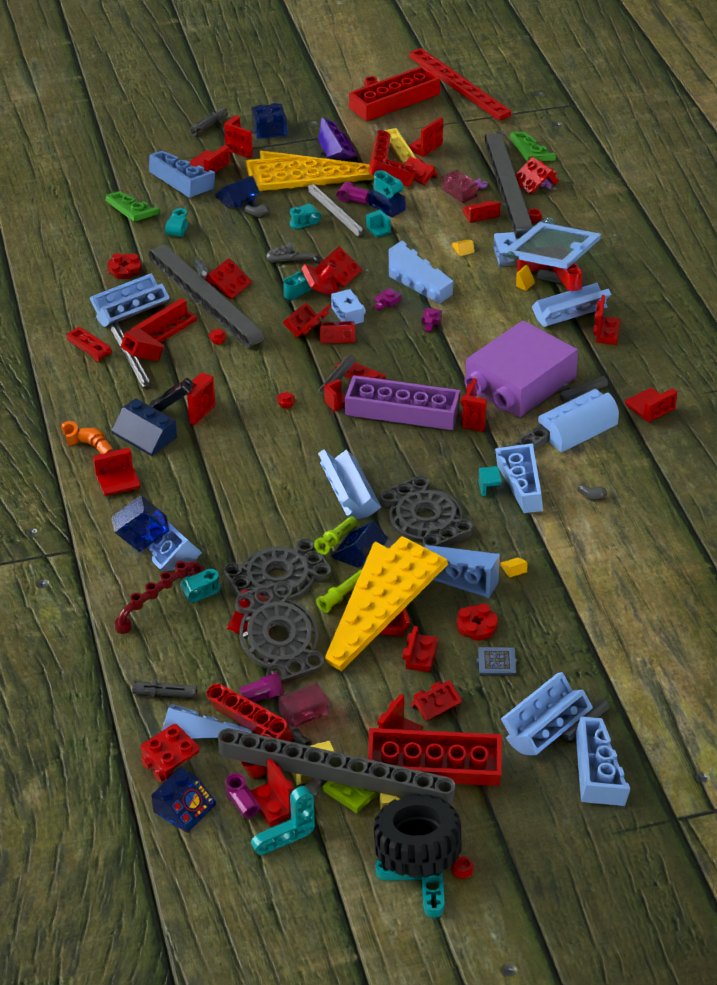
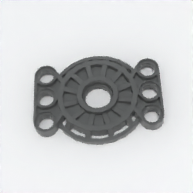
M426 476L413 477L382 491L380 494V504L383 507L390 508L389 519L394 530L409 540L423 542V547L428 545L427 542L436 543L431 546L449 547L472 535L473 524L469 520L462 519L463 512L457 500L442 491L429 489V479ZM418 483H423V484H425V485H424V486H417L416 484H418ZM402 490H408L409 492H408V493H401L400 491H402ZM386 497H392L393 499H392V500H385L384 498H386ZM421 511H431L435 516L423 518L417 514ZM461 527H466V528H468V530L463 531V530H460L459 528H461ZM450 534L452 537L445 538L443 535Z
M304 538L297 542L296 549L282 546L264 548L250 555L242 565L229 563L224 567V577L236 597L241 594L243 589L251 591L278 581H286L292 587L289 599L295 600L306 594L313 586L314 581L321 583L329 581L331 579V567L323 555L316 551L314 542L311 539ZM308 546L310 549L303 550L301 547ZM313 558L318 559L317 562H310L309 560ZM276 569L284 570L287 573L283 577L268 575L272 570ZM235 570V571H237L238 573H236V574H229L228 572ZM326 571L327 573L320 575L317 572ZM239 583L246 584L244 587L236 586ZM280 587L277 589V592L280 595H286L288 590ZM264 593L259 594L261 596L269 598L268 595Z
M278 581L242 593L237 596L235 601L236 611L244 614L240 625L239 637L242 648L253 662L267 668L266 676L274 670L279 671L282 684L318 672L324 663L323 655L318 651H314L318 641L316 621L303 605L289 599L292 587L286 581ZM284 587L288 590V593L280 595L277 589ZM264 593L268 595L269 600L265 602L260 601L258 595ZM247 600L250 606L242 608L239 605V601ZM244 623H247V631L243 633ZM274 626H283L287 629L289 637L282 642L275 641L270 638L269 630ZM311 634H314V643H313V644H312L311 641H310V639H311ZM244 639L248 640L250 649L246 646ZM255 653L259 658L263 659L264 661L259 660L253 654ZM315 657L320 661V664L312 666L308 660ZM297 664L301 670L295 673L289 669V666Z

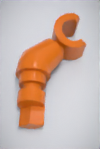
M66 421L61 424L62 434L66 436L68 446L82 442L95 447L100 454L113 451L111 444L106 440L105 434L95 427L80 428L79 430L78 425L73 421Z

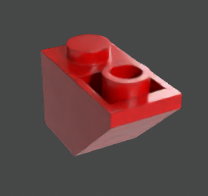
M140 328L125 332L120 346L132 356L153 361L160 360L164 345Z

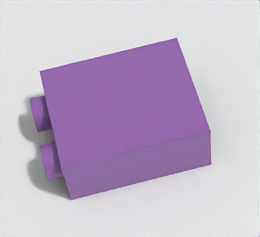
M521 321L466 359L465 385L467 388V385L471 384L473 378H476L477 395L491 401L500 410H507L521 418L555 394L566 382L570 383L576 379L578 349L525 321Z

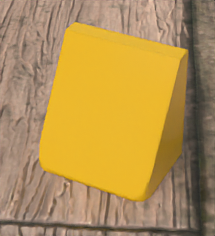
M466 239L452 243L453 248L460 256L475 252L472 240Z
M525 265L517 272L516 287L527 291L535 284V280L529 267Z
M518 557L501 562L500 565L510 578L526 573L528 563Z

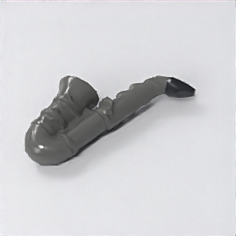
M288 242L285 246L270 250L266 255L267 260L271 263L309 261L311 259L318 264L321 262V259L316 254H297L291 242Z

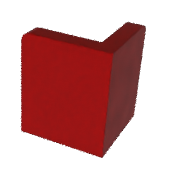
M338 379L324 385V402L334 412L344 408L346 396L341 392V381Z

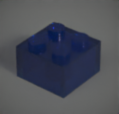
M281 103L251 107L252 124L257 139L287 135V118Z
M142 495L111 516L114 533L138 552H141L170 531L167 516Z

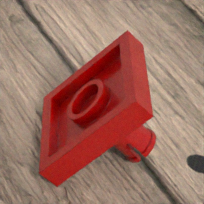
M328 262L323 271L304 264L302 271L312 289L329 296L333 293L341 292L335 280L331 277L337 269L333 263Z

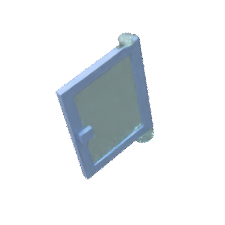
M546 217L503 251V256L508 262L519 259L567 269L601 239V234L558 226L553 218Z

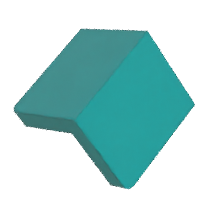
M381 210L366 214V228L375 237H380L390 233L391 220Z
M498 466L479 468L478 483L482 496H486L487 486L501 484Z

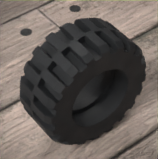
M420 794L413 795V797L403 796L400 800L394 799L390 801L389 805H385L375 817L374 841L378 860L388 870L396 871L401 876L406 874L414 878L416 876L429 877L430 874L434 873L436 875L441 873L443 869L447 870L452 866V863L456 862L462 850L461 820L458 812L448 802L445 803L440 798L434 799L430 795L425 797L420 796Z

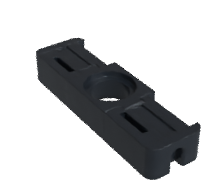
M186 377L184 381L174 385L157 399L152 400L149 405L161 412L187 395L194 383Z

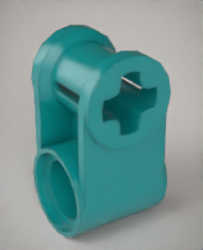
M386 171L375 172V191L387 198H392L395 193L403 191L404 187L399 179L388 174Z
M312 204L294 207L290 209L291 221L289 225L291 228L300 229L317 224L322 216Z
M178 208L173 211L165 226L166 235L184 236L189 225L186 220V209Z
M298 271L284 279L283 295L288 300L297 299L312 289L303 272Z
M207 569L198 574L188 576L180 583L182 591L188 601L192 603L216 595L221 590L218 583L219 574L214 569Z

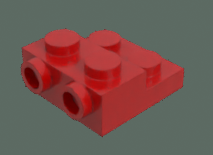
M203 372L192 380L194 385L187 394L189 423L194 425L216 405L214 377Z

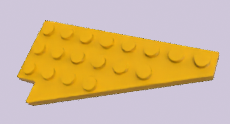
M260 151V159L246 160L252 192L308 187L312 184H340L343 182L370 181L374 179V176L368 172L369 164L269 151Z
M403 536L390 548L374 542L326 653V663L342 672L448 565L447 559Z

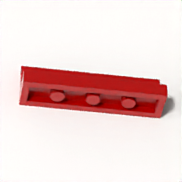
M181 298L130 330L140 328L161 343L197 321V316L187 311V302ZM184 316L188 318L186 320H180Z

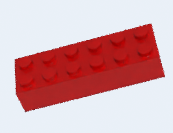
M424 66L414 68L349 92V109L366 122L371 121L377 117L439 95L441 78Z
M369 728V760L448 777L455 784L500 786L502 734Z

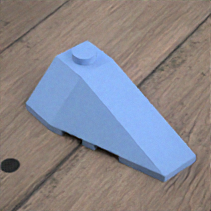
M155 511L143 524L146 538L150 542L149 550L153 554L152 561L163 572L175 570V564L179 561L186 563L197 561L202 552L158 511Z
M174 704L169 706L162 728L163 731L172 724H177L190 738H218L220 731L226 728L252 733V730L225 721L221 723L219 719L212 716L203 715L201 717L197 711Z

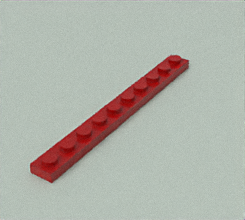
M419 48L409 52V57L412 60L426 67L440 77L443 82L498 121L511 117V110L424 49Z

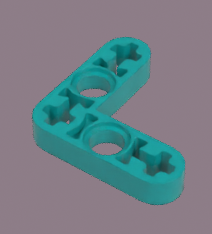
M300 786L291 793V820L258 833L252 838L251 845L258 855L266 854L306 837L314 830V797L308 787Z
M377 860L375 873L379 879L385 881L422 880L424 913L432 918L443 914L445 904L443 871L436 875H429V877L416 876L414 878L406 874L401 876L396 871H384L383 867L385 866ZM430 883H435L439 888L430 890L426 886ZM431 898H436L437 908H432Z

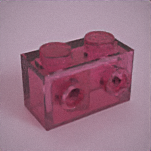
M454 170L442 176V190L461 203L477 197L478 183L459 170Z
M314 683L279 697V712L289 725L298 727L329 714V699L318 683Z

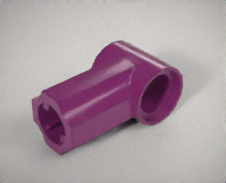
M345 182L337 191L336 196L341 202L350 200L367 205L371 192L357 188L351 182Z
M278 672L239 687L242 696L252 702L285 693Z
M239 773L230 774L226 778L227 799L235 804L243 818L249 819L255 816L260 810V805L247 787L245 777Z

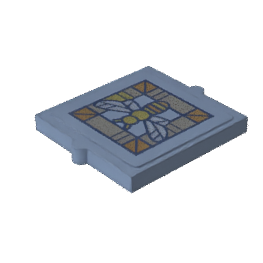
M478 647L479 658L477 659V664H479V675L516 676L517 659H515V648Z

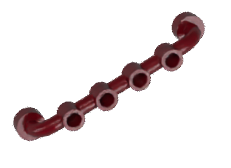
M179 561L175 564V571L173 573L163 572L160 575L161 581L159 583H147L145 585L146 592L142 595L140 593L131 594L130 603L122 609L119 617L114 622L116 632L125 634L131 630V620L127 617L130 612L140 610L144 602L157 598L158 592L164 588H171L173 582L178 578L187 577L188 571L189 576L205 571V567L197 561H189L187 563Z

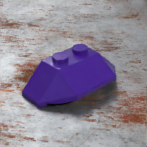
M322 118L318 141L329 159L341 161L358 159L359 155L345 134L338 129V125L331 120Z

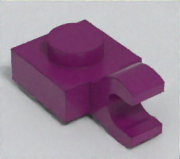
M388 288L374 298L377 304L373 308L380 311L386 305L392 307L401 301L402 295Z
M425 308L422 316V323L426 324L424 331L431 332L433 325L439 326L442 310Z

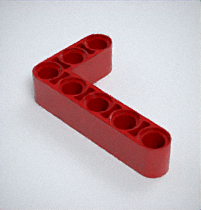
M378 130L372 145L368 172L374 176L376 171H386L388 174L399 179L403 186L411 187L417 170L411 166L387 159L391 135L387 131Z
M563 248L522 251L563 260L568 255ZM517 256V271L521 270L525 265L529 267L531 272L539 271L540 269H552L568 290L578 291L582 289V270L575 262L569 268L564 269L519 260V256Z
M214 684L208 688L207 697L218 712L259 735L292 742L294 735L285 719L222 684ZM241 761L248 776L252 779H259L267 772V767Z

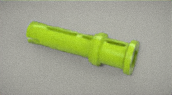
M350 516L334 530L326 531L323 537L315 540L314 547L316 551L325 555L332 547H336L342 537L357 527V519Z
M362 569L338 587L330 588L326 595L319 596L316 599L319 609L324 613H328L335 604H341L344 597L354 590Z

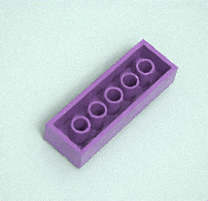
M353 375L345 397V415L453 430L460 408L461 390Z

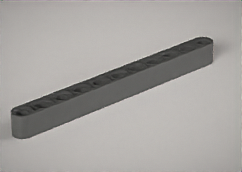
M485 134V147L515 237H522L532 229V223L502 134Z
M163 245L149 251L151 262L246 348L264 341V335L258 326L199 276L170 248Z
M231 728L221 730L218 735L219 753L226 758L267 767V760L272 759L276 765H279L283 771L397 797H413V795L420 794L423 797L430 795L434 799H443L445 803L448 802L450 805L454 802L455 782L448 777Z

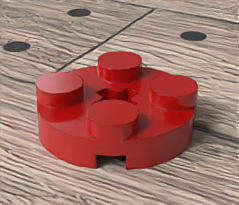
M115 253L108 262L109 274H113V277L117 279H130L133 274L137 273L138 275L142 270L141 261L137 254Z
M487 604L469 606L460 609L458 612L457 630L464 637L466 634L472 637L471 640H486L492 637L494 631L497 630L498 618Z

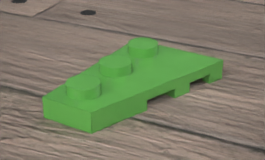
M511 132L510 139L527 162L531 157L538 161L556 160V154L547 152L545 146L538 145L537 140L526 132Z
M118 191L106 195L105 201L133 222L160 214V208L156 206L151 208L148 206V203L144 201L141 203L137 202L134 197Z

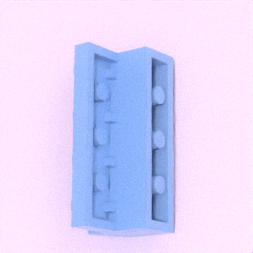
M152 273L90 297L97 312L96 318L104 327L165 304L170 299L163 284L157 285Z
M598 283L584 286L578 291H567L537 300L532 309L540 324L546 327L596 312L597 301H601L602 295H605L604 309L607 308L606 302L611 293L609 288L601 291Z
M594 389L540 415L538 422L550 431L549 443L562 453L618 425L619 411L614 398L609 393L603 395L597 389Z
M325 449L319 453L322 460L320 464L347 517L353 516L356 519L369 517L381 508L357 459L351 453L345 450L335 459Z
M563 672L554 675L501 718V721L509 733L506 739L514 749L524 755H537L593 707L584 690H572Z

